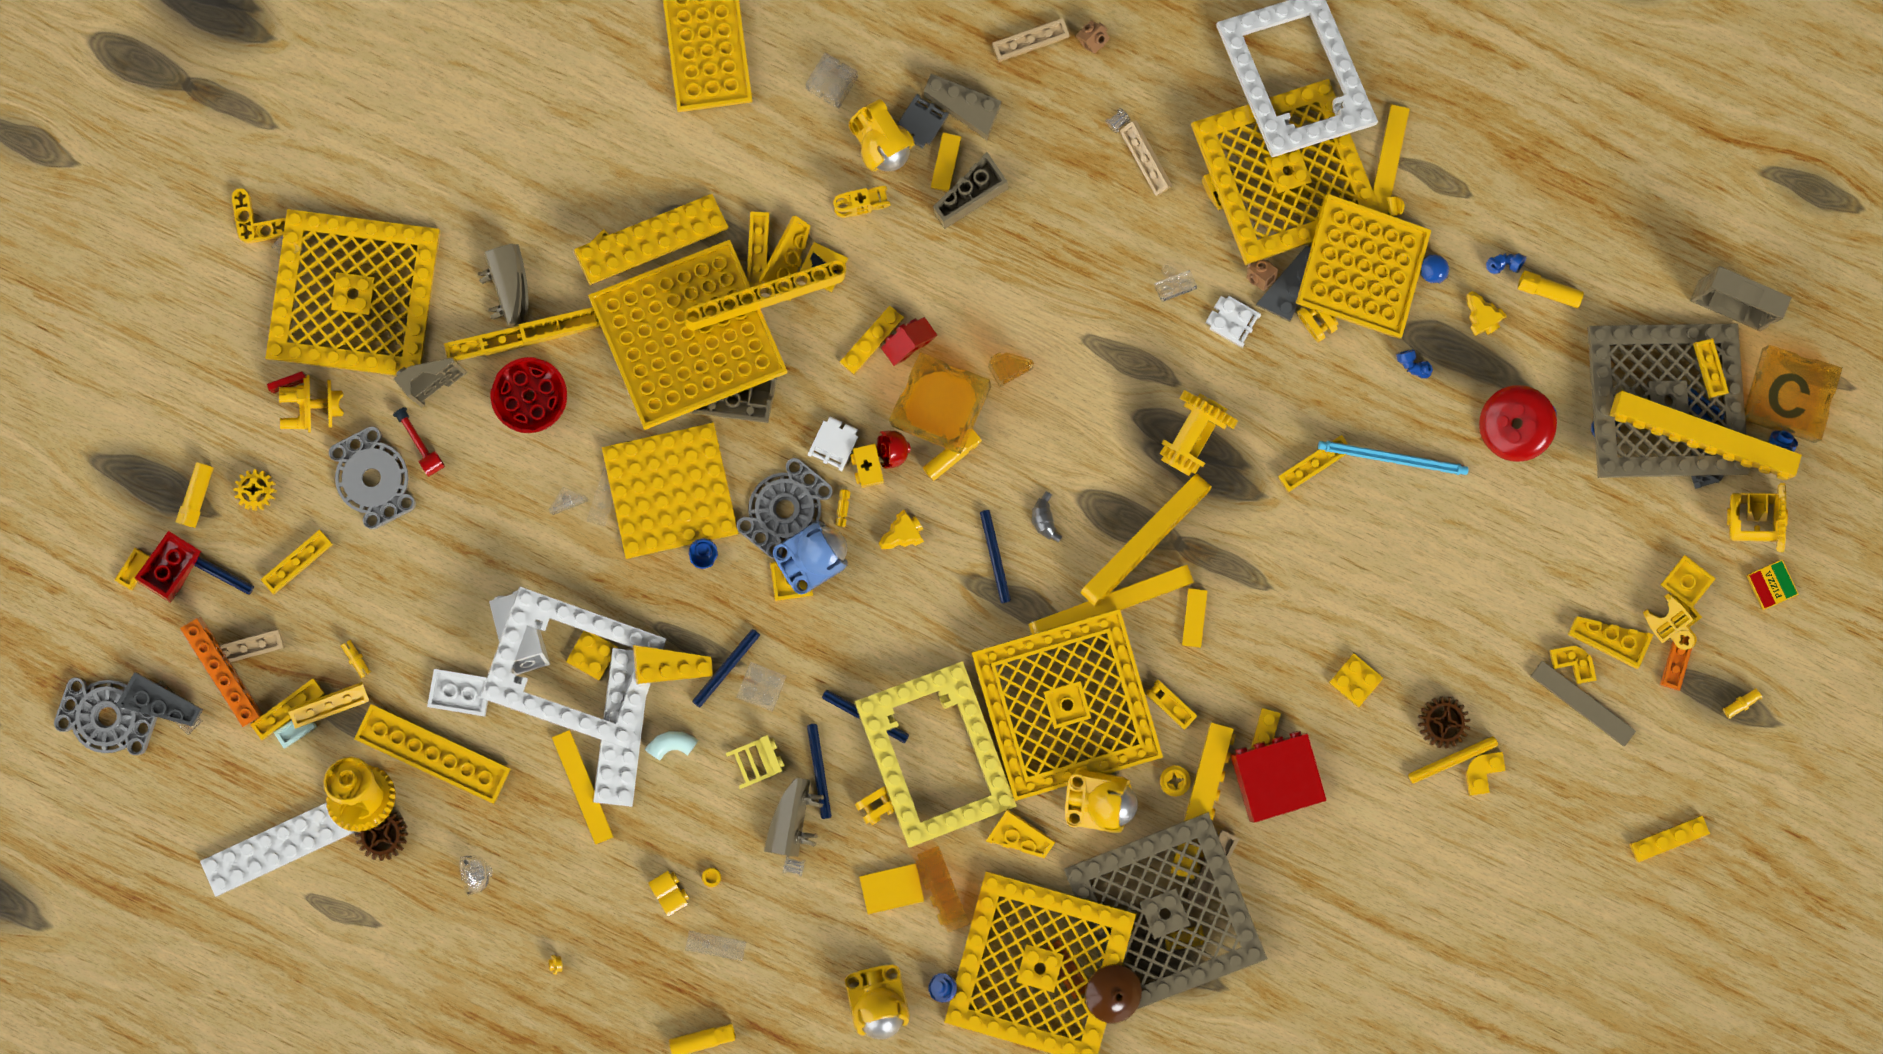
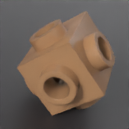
M1092 20L1076 35L1084 49L1094 54L1110 39L1106 33L1107 28L1101 22L1096 23Z
M1262 259L1248 265L1247 279L1252 285H1256L1262 291H1265L1276 280L1278 269L1270 261Z

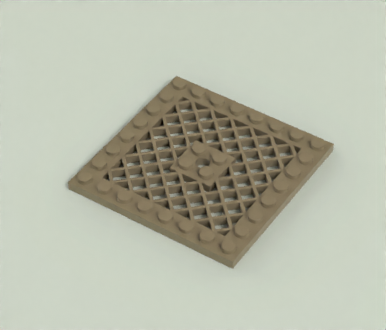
M1738 324L1587 327L1598 478L1749 474V467L1742 466L1741 462L1725 460L1722 458L1723 456L1718 454L1704 456L1705 450L1700 453L1696 448L1688 447L1687 443L1682 441L1680 442L1687 448L1681 453L1675 448L1679 442L1671 444L1665 438V435H1655L1658 440L1653 445L1647 439L1651 430L1642 435L1629 422L1623 423L1630 430L1624 436L1618 430L1622 423L1618 422L1615 426V417L1609 416L1614 401L1613 397L1615 398L1617 394L1615 392L1616 389L1621 386L1627 393L1638 396L1634 390L1639 385L1645 391L1641 398L1645 399L1648 396L1650 401L1700 419L1707 413L1712 418V423L1717 422L1720 426L1746 435ZM1713 338L1729 393L1722 395L1723 403L1718 400L1720 396L1709 398L1711 401L1706 406L1700 400L1703 394L1707 397L1708 394L1706 387L1698 381L1702 373L1697 363V356L1693 359L1687 351L1691 347L1694 349L1693 343ZM1641 345H1651V347L1646 350ZM1660 345L1670 346L1666 350H1664ZM1679 345L1688 346L1683 350ZM1623 346H1632V347H1631L1630 350L1628 351V350H1627L1626 348H1624ZM1617 348L1624 354L1621 360H1618L1612 354ZM1635 348L1643 354L1639 360L1631 354ZM1654 348L1662 354L1657 360L1650 354ZM1672 348L1680 353L1676 359L1668 353ZM1645 357L1653 363L1649 369L1641 363ZM1664 357L1671 363L1667 369L1660 363ZM1682 357L1690 363L1686 368L1678 363ZM1626 358L1634 363L1630 370L1623 364ZM1611 360L1616 364L1612 369ZM1674 366L1681 372L1677 378L1669 372ZM1692 366L1700 372L1696 377L1688 372ZM1618 367L1626 373L1622 379L1614 373ZM1636 367L1644 373L1640 379L1632 373ZM1655 367L1663 373L1659 378L1651 373ZM1628 376L1635 382L1632 388L1624 383ZM1648 376L1652 381L1647 382V385H1645L1642 381ZM1665 376H1667L1671 381H1661V380H1662ZM1683 376H1686L1691 381L1688 386L1687 381H1680ZM1612 379L1617 383L1614 387L1612 385ZM1693 385L1701 390L1697 397L1690 391ZM1665 396L1672 398V405H1667L1664 402ZM1688 397L1693 400L1689 405ZM1695 403L1702 409L1699 415L1691 410ZM1714 403L1721 409L1717 415L1709 409ZM1723 413L1724 422L1719 418ZM1632 433L1640 439L1635 445L1628 439ZM1616 435L1621 439L1618 444L1616 443ZM1642 442L1650 448L1645 454L1638 449ZM1660 442L1668 447L1664 454L1656 448ZM1623 443L1631 448L1627 454L1619 449ZM1653 451L1658 457H1648V456H1649V455L1651 454V452ZM1671 451L1676 455L1666 457ZM1689 451H1691L1695 456H1685V455H1686ZM1635 452L1639 457H1630V455Z
M1209 812L1064 869L1074 896L1099 903L1096 892L1103 895L1100 904H1103L1106 897L1116 901L1115 908H1117L1118 903L1128 906L1127 911L1129 912L1131 908L1141 912L1138 922L1134 920L1136 926L1130 935V941L1124 957L1125 960L1127 953L1130 952L1138 956L1134 965L1123 961L1122 966L1125 965L1132 968L1133 972L1136 970L1145 974L1142 983H1140L1142 995L1137 1009L1267 960L1266 953ZM1198 838L1200 844L1191 840ZM1186 842L1183 851L1173 848ZM1189 843L1199 847L1195 857L1185 853ZM1168 850L1165 858L1155 855ZM1201 850L1207 862L1198 859ZM1171 851L1181 855L1177 864L1167 860ZM1184 856L1194 860L1190 870L1180 866ZM1150 857L1147 865L1137 862ZM1153 858L1163 862L1159 871L1149 867ZM1196 862L1206 866L1203 875L1193 872ZM1166 863L1176 867L1172 877L1162 873ZM1129 864H1132L1129 872H1125L1119 869ZM1135 865L1145 869L1141 878L1131 874ZM1209 868L1214 880L1205 877ZM1178 869L1188 873L1185 882L1175 879ZM1111 871H1114L1111 879H1107L1101 876ZM1147 871L1157 874L1154 884L1144 880ZM1117 872L1127 876L1123 885L1113 881ZM1191 874L1201 878L1197 888L1187 884ZM1160 876L1170 880L1167 889L1157 886ZM1096 878L1092 886L1090 880ZM1129 878L1139 881L1136 891L1126 887ZM1099 879L1109 883L1105 892L1095 888ZM1204 880L1214 884L1210 894L1200 890ZM1172 882L1183 886L1180 894H1178L1176 888L1170 890ZM1142 883L1152 887L1149 896L1139 893ZM1111 885L1121 888L1118 898L1108 894ZM1216 886L1219 890L1221 898H1218L1213 895ZM1185 887L1196 891L1192 901L1182 897ZM1154 889L1164 892L1151 898ZM1124 890L1134 894L1131 903L1121 900ZM1198 893L1208 897L1205 906L1195 902ZM1136 896L1146 899L1140 902L1142 909L1133 905ZM1211 898L1221 902L1218 912L1207 908ZM1182 901H1185L1190 904L1187 913L1184 909ZM1193 905L1203 909L1199 919L1189 915ZM1223 905H1225L1229 917L1220 913ZM1161 909H1169L1171 916L1168 919H1163L1160 916ZM1205 911L1216 915L1212 925L1202 921ZM1143 915H1145L1149 927L1140 923ZM1218 916L1228 920L1225 930L1215 926ZM1189 919L1198 922L1194 932L1185 928L1191 925ZM1087 921L1091 929L1100 925L1094 922ZM1231 923L1236 935L1227 932ZM1200 924L1210 928L1207 937L1197 933ZM1105 926V927L1107 928L1109 934H1110V933H1111V932H1110V929H1112V928H1111V927H1108V926ZM1102 927L1093 932L1098 941L1107 937ZM1138 927L1148 930L1145 940L1135 936ZM1213 929L1223 933L1220 943L1209 939ZM1179 930L1176 939L1166 935ZM1182 931L1192 935L1189 944L1178 940ZM1151 933L1154 939L1161 937L1158 946L1148 942ZM1226 935L1236 939L1233 948L1222 944ZM1195 936L1205 940L1201 950L1191 946ZM1164 938L1174 942L1171 951L1160 947ZM1133 939L1143 943L1140 952L1130 949ZM1108 940L1100 944L1104 953L1106 952ZM1239 941L1241 948L1235 949ZM1207 942L1218 946L1214 956L1204 952ZM1176 944L1187 948L1183 957L1173 953ZM1146 945L1156 949L1152 958L1142 954ZM1096 946L1095 949L1097 951L1098 956L1100 957L1102 956V954ZM1220 948L1229 951L1228 953L1217 956ZM1189 949L1200 953L1196 963L1186 959ZM1158 951L1168 954L1165 964L1155 960ZM1202 955L1211 958L1210 960L1199 963ZM1171 956L1181 960L1178 970L1168 966ZM1140 958L1150 961L1147 971L1137 967ZM1184 962L1193 965L1189 968L1181 970ZM1153 963L1163 967L1160 977L1150 973ZM1166 969L1175 972L1171 975L1163 977V974ZM1148 976L1157 979L1153 982L1145 984V981ZM1120 993L1116 995V1000L1120 998Z

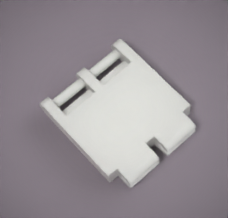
M1220 296L1214 307L1219 313L1212 310L1205 323L1211 326L1209 330L1243 348V342L1247 335L1252 332V327L1257 318L1261 317V314L1230 296L1227 299ZM1252 315H1253L1254 317H1253L1251 323L1249 324V326H1247L1248 322L1250 321V319H1251V317H1252ZM1245 330L1244 335L1242 336L1241 340L1239 341V338H1240L1241 334H1242L1243 331Z
M829 417L827 422L823 421L807 456H814L823 460V463H829L843 471L858 440V436H856L858 429L848 424H845L844 428L841 429L842 422ZM814 451H816V452H818V453H820V454H823V455H825L826 457H823V456H821V455L815 453ZM830 458L833 459V460H835V461H837V462H840L841 465L838 464V463H836V462H834V461H832V460H830Z

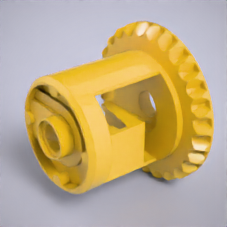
M1785 483L1778 485L1777 493H1732L1730 495V508H1727V525H1729L1731 541L1776 542L1777 551L1784 552L1786 526L1788 525ZM1740 504H1747V521L1767 522L1768 504H1774L1773 531H1760L1759 525L1754 526V531H1741Z
M346 757L334 762L324 776L328 814L339 827L349 831L369 830L382 823L391 813L396 799L395 786L389 775L378 767H372L360 758Z

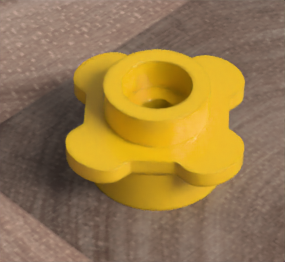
M551 955V959L548 960L549 970L553 971V974L562 972L561 956Z

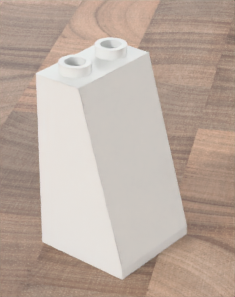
M518 590L514 591L511 595L497 596L494 600L489 601L499 642ZM528 625L511 669V673L516 675L550 665L541 631Z

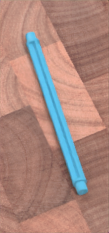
M1319 441L1318 449L1325 450V452L1347 454L1438 470L1456 475H1467L1469 470L1468 467L1461 464L1440 462L1330 441Z

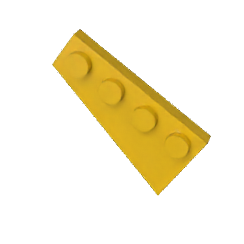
M792 216L759 279L762 284L797 273V269L802 261L800 259L802 250L805 249L810 225L798 216ZM786 287L779 288L781 291L788 290Z
M1577 616L1567 635L1638 669L1654 634L1638 632V630L1625 629L1617 625H1608L1600 621Z
M633 645L636 684L713 676L711 657Z

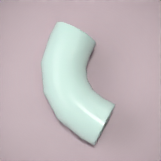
M668 731L654 738L645 750L658 760H661L667 752L672 750L681 751L688 756L699 740L683 731Z

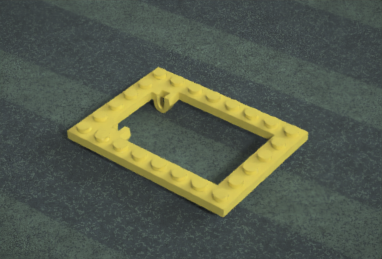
M963 661L854 701L908 848L1004 812L1007 809L1017 807ZM938 691L939 700L944 709L958 705L991 795L920 822L887 731L899 726L893 716L894 707Z

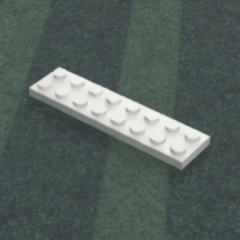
M612 648L603 720L616 723L635 668L634 652L632 650ZM645 701L628 749L601 740L593 798L594 803L633 806Z
M326 802L201 860L200 863L213 893L217 897L357 831H349L339 827L328 814Z

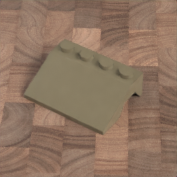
M453 358L409 366L408 368L404 367L396 373L397 376L394 380L408 398L423 408L426 398L443 385L450 387L467 372Z
M777 378L692 411V414L768 423Z

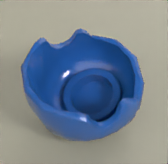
M1428 255L1423 259L1420 270L1421 277L1429 283H1442L1449 275L1448 262L1440 255Z
M700 538L695 540L689 548L690 562L700 569L713 566L718 556L717 546L710 539Z

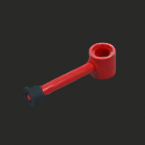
M403 407L394 412L393 416L397 417L399 422H402L423 456L418 462L426 475L430 477L443 469L445 465L436 451L429 453L408 419L407 408Z

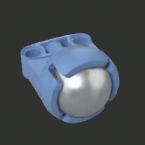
M821 521L814 522L773 549V556L780 570L798 594L810 592L843 571L848 565L845 559L847 543L844 536L838 530L826 527ZM781 547L786 548V557L780 555L779 550ZM801 580L807 582L806 590L800 588L799 583Z

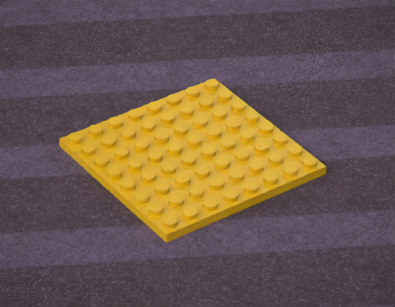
M730 240L588 295L644 430L788 373L761 309L697 330H689L685 326L684 314L689 307L751 288ZM750 299L743 300L745 303L752 302ZM726 305V306H725V307L728 308V309L734 308L733 305ZM711 310V311H708L707 313L710 314V315H713V314H715L716 312ZM692 316V317H690L689 319L692 320V321H695V320H697L698 318Z

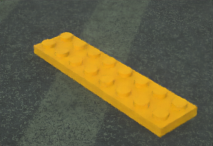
M709 194L575 248L574 253L589 285H592L727 230L728 225L713 194Z
M370 704L354 738L365 745L492 804H495L511 771V768L373 704Z

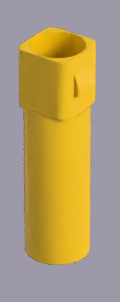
M1527 270L1523 271L1517 287L1518 290L1533 295L1536 294L1576 309L1580 306L1584 291L1543 278L1541 275Z
M971 428L922 468L928 477L935 481L972 449H976L982 440Z
M196 462L183 504L180 506L175 521L176 523L196 528L201 513L200 509L214 467Z
M731 1023L669 1039V1045L672 1054H689L735 1041L736 1035Z

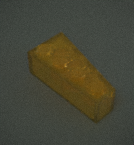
M939 846L917 854L919 860L915 862L919 872L923 871L926 878L922 880L926 890L930 889L933 896H930L933 908L938 907L940 914H937L940 925H945L948 933L970 925Z

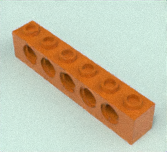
M198 617L181 627L180 629L241 726L244 727L262 716L263 713L202 617Z

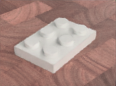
M434 669L427 707L486 716L488 700L480 698L487 677Z

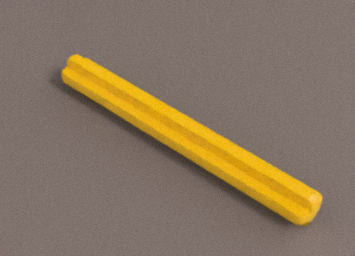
M1491 736L1408 774L1409 780L1412 784H1415L1498 746L1497 739Z

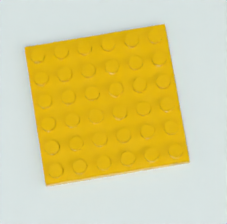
M1327 194L1296 304L1398 339L1402 338L1431 230Z
M714 422L601 447L626 560L689 546L700 538L712 541L739 535Z

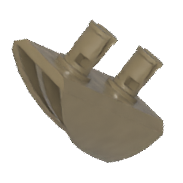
M512 243L486 251L484 254L489 269L478 273V276H485L479 281L484 284L493 280L501 304L489 308L488 312H496L490 317L495 320L504 316L507 326H519V324L526 323L528 314V286L519 244Z
M803 778L794 779L783 794L769 827L764 852L798 857L800 844L816 845V842L810 841L808 838H818L817 834L802 832L806 805L819 808L823 806V804L814 801L815 799H824L823 795L808 793L810 780Z

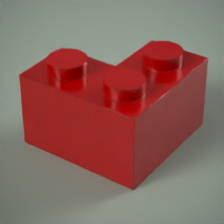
M925 317L919 320L915 318L907 326L906 324L899 326L896 329V334H892L885 339L886 343L881 349L893 366L905 361L916 350L928 345L938 335Z

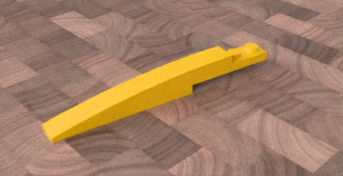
M593 307L443 344L447 359L453 358L455 361H460L481 355L488 356L601 326Z

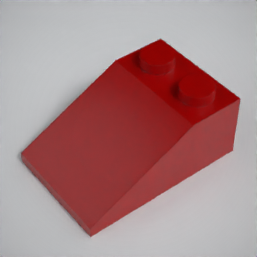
M168 531L135 576V580L140 585L171 603L185 583L201 551Z

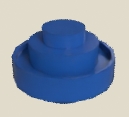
M1773 431L1769 437L1770 444L1793 452L1798 446V441L1787 431Z
M945 973L935 975L929 983L930 996L938 1002H948L953 999L957 991L955 979Z

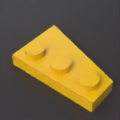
M1008 809L985 841L1002 845V847L1017 849L1041 858H1045L1055 844V840Z

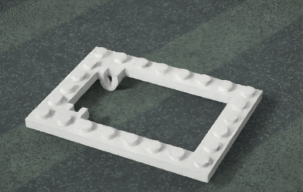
M1288 0L1217 22V29L1271 158L1377 125L1378 120L1326 0ZM1310 15L1344 96L1333 100V111L1336 116L1295 128L1294 124L1289 125L1291 118L1289 113L1276 116L1243 36Z
M519 587L480 698L628 749L651 684H636L635 668L616 723L524 692L528 679L510 673L527 625L545 631L549 619L632 648L633 645L663 649L666 638Z

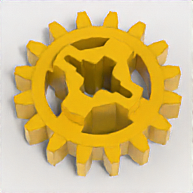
M254 469L252 474L247 470V476L239 475L242 480L235 481L238 488H233V491L238 492V494L234 497L235 499H241L238 504L241 506L245 504V509L247 510L251 506L252 511H257L258 507L264 510L265 504L271 505L270 499L275 500L272 493H276L277 490L272 487L276 483L270 481L272 478L270 475L265 477L266 472L261 471L259 474L258 470ZM260 478L266 483L267 487L261 484ZM256 487L259 488V489H261V490L256 491L255 493H252V492L248 491V490L255 489ZM244 494L249 496L250 502L246 500Z

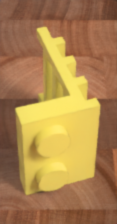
M766 735L759 740L726 753L727 757L735 755L746 782L739 785L740 789L783 772L782 767L785 765L781 756L777 757L775 752L777 745L774 738ZM755 745L767 774L761 777L749 749ZM743 750L746 751L756 779L751 781L738 753Z

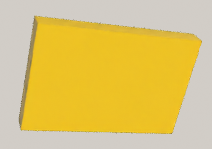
M916 863L859 876L867 914L924 902Z

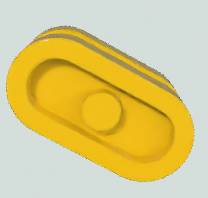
M1304 307L1297 311L1299 319L1318 343L1325 339L1323 332L1327 331L1329 334H1332L1338 330V321L1333 316L1313 309L1307 310ZM1313 316H1316L1322 325L1319 326Z
M885 786L854 804L858 811L864 808L867 815L863 817V820L866 824L870 822L871 825H874L882 820L880 818L882 814L887 813L890 815L895 812ZM880 798L884 805L873 810L870 804Z

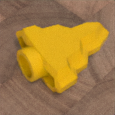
M1471 291L1466 295L1467 305L1471 311L1469 318L1472 323L1470 328L1474 336L1484 331L1489 335L1499 329V322L1507 317L1501 308L1497 309L1493 303L1485 302L1483 297L1476 292Z
M902 510L896 515V520L891 523L890 531L883 535L878 544L882 550L893 549L898 545L903 547L911 544L917 546L924 542L920 534L923 527L916 516L910 518L907 512Z

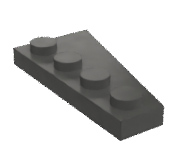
M1305 246L1257 302L1256 306L1289 322L1291 321L1298 307L1296 300L1311 247Z
M134 672L116 704V707L189 726L196 724L203 711L199 706L137 672Z

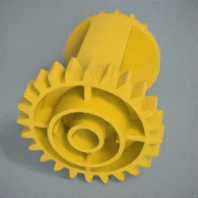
M1184 390L1179 399L1185 402L1183 407L1190 410L1191 413L1173 444L1163 440L1162 444L1164 447L1160 454L1163 456L1161 459L1163 462L1190 476L1191 472L1196 474L1199 467H1204L1206 464L1199 460L1198 456L1215 426L1224 430L1227 426L1234 429L1238 420L1226 413L1227 408L1200 393L1198 396H1195Z

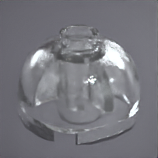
M467 855L460 857L461 881H464L467 885L463 887L465 893L471 895L481 892L487 887L489 877H492L491 866L487 865L480 856Z

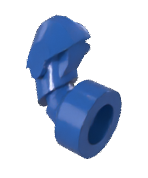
M1520 253L1515 255L1500 254L1494 258H1489L1486 268L1492 274H1499L1508 264L1511 271L1518 273L1526 261V256Z
M1415 350L1396 353L1397 362L1401 363L1407 369V372H1410L1412 375L1423 379L1430 377L1433 368L1428 361L1413 363L1416 359Z

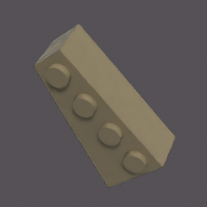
M930 74L924 89L925 98L942 110L947 111L952 117L964 123L972 131L981 135L983 139L988 140L1001 108L1000 100Z
M988 152L933 206L934 214L944 229L1008 190L1007 180Z

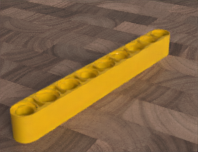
M834 260L689 307L684 314L685 326L689 330H697L841 283L845 279L846 265L841 260ZM834 270H840L841 273L837 274V273H834L833 271H834ZM820 275L823 277V279L819 280L815 277ZM803 281V282H805L806 284H805V285H799L797 282ZM786 287L788 290L781 291L779 288ZM768 293L770 296L763 297L761 294ZM750 299L752 302L745 303L743 300ZM726 305H733L734 308L728 309V308H726L725 306H726ZM712 310V311H715L716 313L713 314V315H710V314H708L707 312ZM692 316H694V317H697L698 319L695 320V321H692V320H690L689 318L692 317Z
M1195 474L1085 585L1081 594L1094 606H1097L1207 495L1212 486L1199 474Z
M1184 565L1109 593L1097 606L1088 601L1031 622L1028 626L1031 634H1035L1116 609L1123 610L1195 582L1188 565Z

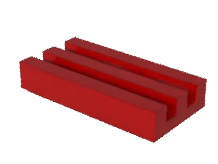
M301 371L267 384L268 390L274 394L279 392V387H293L302 384L307 374Z

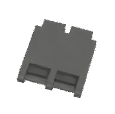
M916 94L898 122V125L903 126L914 136L915 144L923 149L926 144H931L949 116V113L941 111L935 107L934 103L931 102L930 104L920 98L921 95ZM918 101H920V102L923 103L924 105L928 106V108H926V107H924L923 105L919 104ZM932 109H933L934 111H936L937 113L941 114L942 117H940V116L937 115L936 113L932 112Z

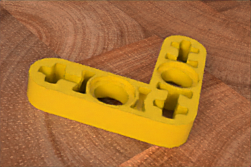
M242 188L233 191L232 204L237 234L241 241L244 243H255L283 237L284 231L282 229L275 230L273 225L275 224L277 228L283 227L286 218L255 223L250 194ZM241 193L246 196L243 198V204L245 206L248 205V207H242L241 202L237 199ZM243 211L249 213V218L245 221H241L239 218L240 213ZM241 225H247L248 231L252 233L248 239L243 236V234H246V229ZM264 226L271 228V232L267 236L261 233V229Z

